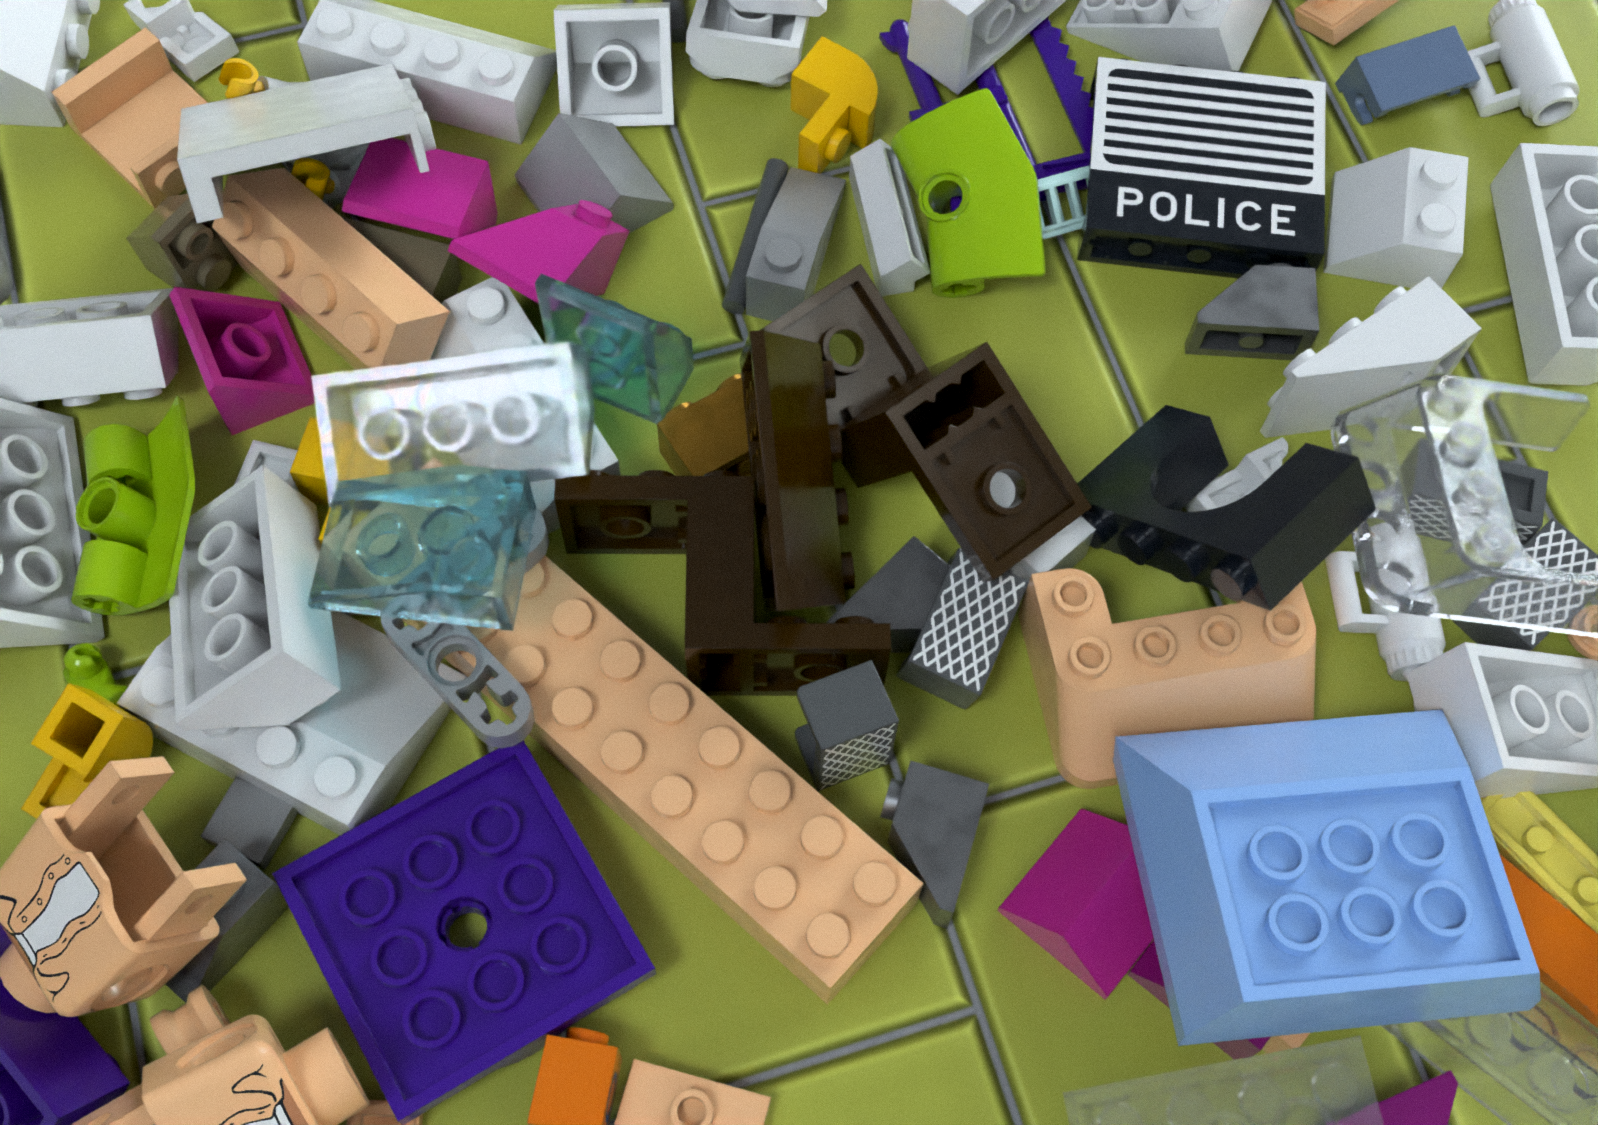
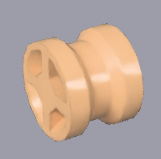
M202 984L189 992L187 1002L174 1011L163 1009L150 1017L152 1029L166 1054L231 1023L219 1003Z

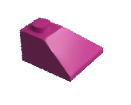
M580 200L578 204L550 208L453 239L450 242L448 252L548 309L604 294L630 230L611 220L613 214L607 208L591 201Z

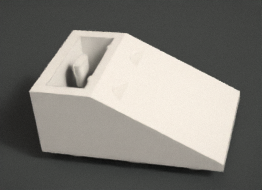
M1080 0L1066 29L1069 34L1141 62L1167 65L1179 64L1221 71H1239L1272 0Z
M1429 276L1408 291L1399 286L1379 302L1372 316L1363 322L1358 317L1350 319L1332 335L1328 346L1318 353H1315L1311 348L1307 349L1289 363L1283 371V375L1286 378L1284 385L1274 393L1267 403L1271 410L1260 429V433L1265 438L1398 421L1441 390L1482 328Z

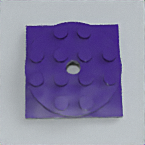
M524 740L515 746L498 748L272 873L397 1121L402 1125H405L493 1071L517 1063L544 1048L547 1034L559 1036L567 1027L656 975L653 963ZM477 913L486 919V933L479 942L480 945L476 948L472 946L468 948L458 947L450 941V928L453 922L461 915Z

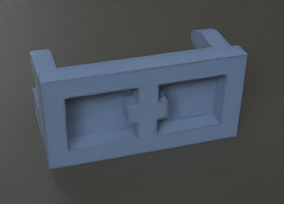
M1453 25L1355 57L1336 81L1335 85L1339 93H1343L1357 122L1360 125H1365L1373 122L1372 114L1375 118L1386 115L1389 111L1444 93L1450 97L1459 94L1460 88L1467 89L1473 87L1481 78L1456 26Z

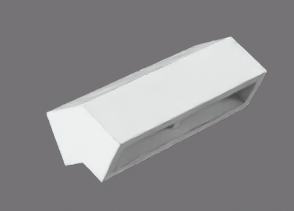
M878 139L850 156L849 180L875 286L881 296L913 292L915 281L930 274V269L905 173L891 146Z

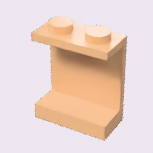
M145 27L53 90L52 94L70 128L156 209L167 196L178 195L186 189L177 161L181 109L208 102L172 70L160 40Z

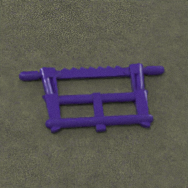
M1049 16L1029 33L1083 153L1036 164L994 65L992 64L975 79L979 90L987 88L993 94L1035 169L1037 179L1089 166L1093 118V108L1089 107L1091 93L1081 90L1084 77L1074 74L1077 61L1066 58L1069 45L1059 42L1062 30L1051 26L1048 19ZM898 19L891 24L890 32H880L879 39L888 50L898 53L921 108L909 111V119L912 122L946 103H942L937 88L934 86L935 83L932 76L907 59L909 42L908 22ZM1086 179L1076 181L1078 190L1088 189ZM1064 185L1057 186L1058 193L1066 192ZM1044 190L1039 191L1040 201L1047 200ZM955 196L950 199L951 212L959 207L962 196Z

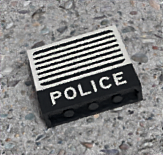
M1098 57L1089 93H1091L1090 100H1094L1088 190L1086 215L1078 240L1077 260L1237 279L1254 265H1270L1274 263H1285L1301 268H1315L1316 272L1325 253L1326 82L1303 80L1296 77L1285 78L1248 74L1241 71L1194 68L1179 64L1167 65L1140 62L1125 58Z

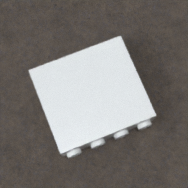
M387 64L182 108L177 161L196 222L202 223L223 218V175L402 135L406 139L420 173L430 171L425 152L435 150L436 144L427 111H424L422 102L418 99L415 88H412L409 77L399 79L393 64Z

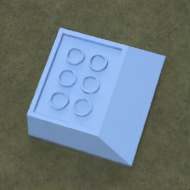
M1442 709L1115 736L1114 768L1178 1046L1528 1011L1541 1001L1540 972L1470 767Z

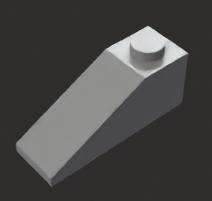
M793 167L790 168L761 227L746 274V315L774 321L813 295L846 187V179Z

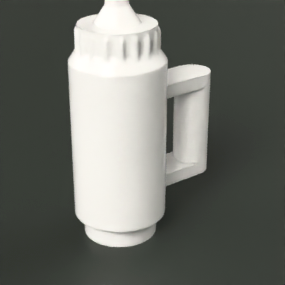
M1499 0L1488 15L1492 43L1468 51L1481 78L1473 87L1468 88L1479 116L1489 117L1520 106L1523 114L1528 118H1532L1534 124L1538 126L1552 125L1566 119L1574 113L1579 105L1577 99L1579 86L1545 10L1537 5L1536 0ZM1500 60L1512 89L1496 94L1485 65Z
M1404 523L1382 525L1366 532L1363 536L1364 547L1360 552H1333L1325 558L1338 630L1341 632L1374 633L1376 635L1379 656L1386 662L1388 674L1394 680L1408 681L1406 674L1443 654L1446 641L1424 541L1416 536L1413 526ZM1354 572H1363L1371 614L1362 613Z

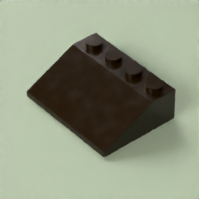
M765 330L750 331L740 357L750 472L751 476H754V513L764 611H785L845 604V590L855 589V573L851 551L841 552L838 527L848 526L849 514L845 488L834 487L832 463L842 462V440L839 424H828L826 399L836 398V379L833 361H822L821 344Z

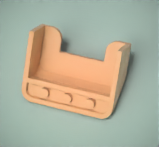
M1073 568L1031 574L1018 617L1054 761L1060 775L1070 784L1082 789H1096L1118 785L1113 763L1115 736L1314 720L1316 625L1302 581L1271 611L1239 600L1235 604L1112 624L1103 589L1090 574Z

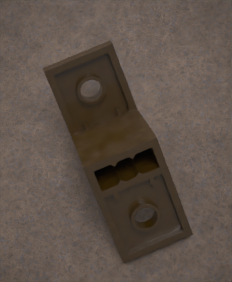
M861 264L761 329L821 344L822 361H833L836 379V398L826 399L828 424H839L842 440L841 463L857 488L912 472L983 582L997 579L1092 508L988 342H984L927 368ZM834 334H842L853 342L856 357L851 366H842L832 358L829 351V342ZM996 472L1005 473L1014 483L1015 498L1008 508L998 505L991 496L990 482Z
M591 469L581 470L573 475H555L554 501L566 554H686L685 659L687 679L707 696H797V690L803 685L870 660L873 661L883 686L885 685L891 652L890 623H874L872 619L863 616H847L836 620L835 623H807L805 619L800 617L779 616L770 619L767 623H754V476H740L728 470H715L706 473L704 476H675L664 470H648L640 473L638 476L609 475L603 471Z

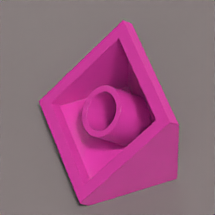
M394 138L370 142L343 199L342 212L452 239L495 225L498 214L488 161L435 149L425 152L430 171L420 173L407 142Z
M182 287L173 288L169 296L208 393L231 435L312 405L318 400L320 394L280 302Z
M1082 808L997 910L1105 1000L1154 939L1128 825Z

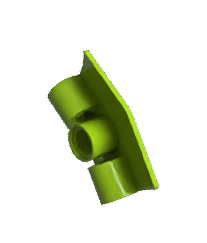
M989 89L977 90L952 100L917 118L895 134L890 143L891 148L918 197L920 209L927 219L933 294L947 298L966 297L981 292L985 288V279L1042 277L1045 275L1037 175ZM962 196V201L957 209L951 213L942 214V208L950 198Z
M177 395L163 420L148 435L127 425L108 424L91 430L85 436L83 446L88 487L80 496L76 506L75 517L77 524L83 530L97 536V539L85 542L83 545L71 602L83 610L102 615H127L157 607L169 600L174 594L195 494V474L184 399Z

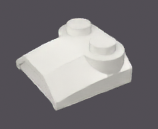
M697 0L686 32V53L690 55L691 65L706 77L712 79L733 78L758 82L767 87H779L791 81L792 72L801 62L802 48L810 16L739 12L727 0Z

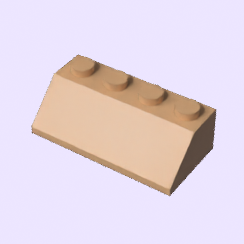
M279 168L229 175L223 191V218L215 219L212 228L239 265L400 410L410 408L450 311L287 169Z

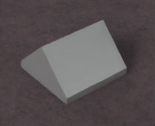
M558 113L515 173L516 182L538 212L550 208L578 204L580 200H587L607 208L613 214L611 220L630 230L629 233L674 210L671 199L613 123Z

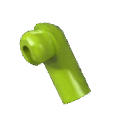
M82 643L71 647L64 656L65 668L63 671L66 684L71 683L88 688L117 705L116 703L128 686L116 684L107 662L102 658L101 650L94 645Z

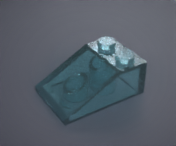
M540 274L535 282L547 348L571 387L576 391L657 424L662 421L674 406L694 370L692 338L686 336L679 328L672 324L656 321L629 310L616 301L602 299L559 280Z
M458 464L337 481L308 599L309 607L318 610L513 631L537 509L527 472Z

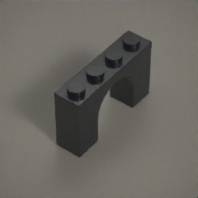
M1169 405L1161 408L1077 483L1092 508L1081 515L1096 529L1089 546L1095 549L1103 548L1127 557L1137 565L1146 564L1172 574L1183 582L1189 583L1192 581L1216 590L1233 601L1243 600L1269 611L1376 510V506L1359 457L1305 443L1265 482L1243 498L1215 509L1182 512V508L1226 469L1229 464L1210 416Z

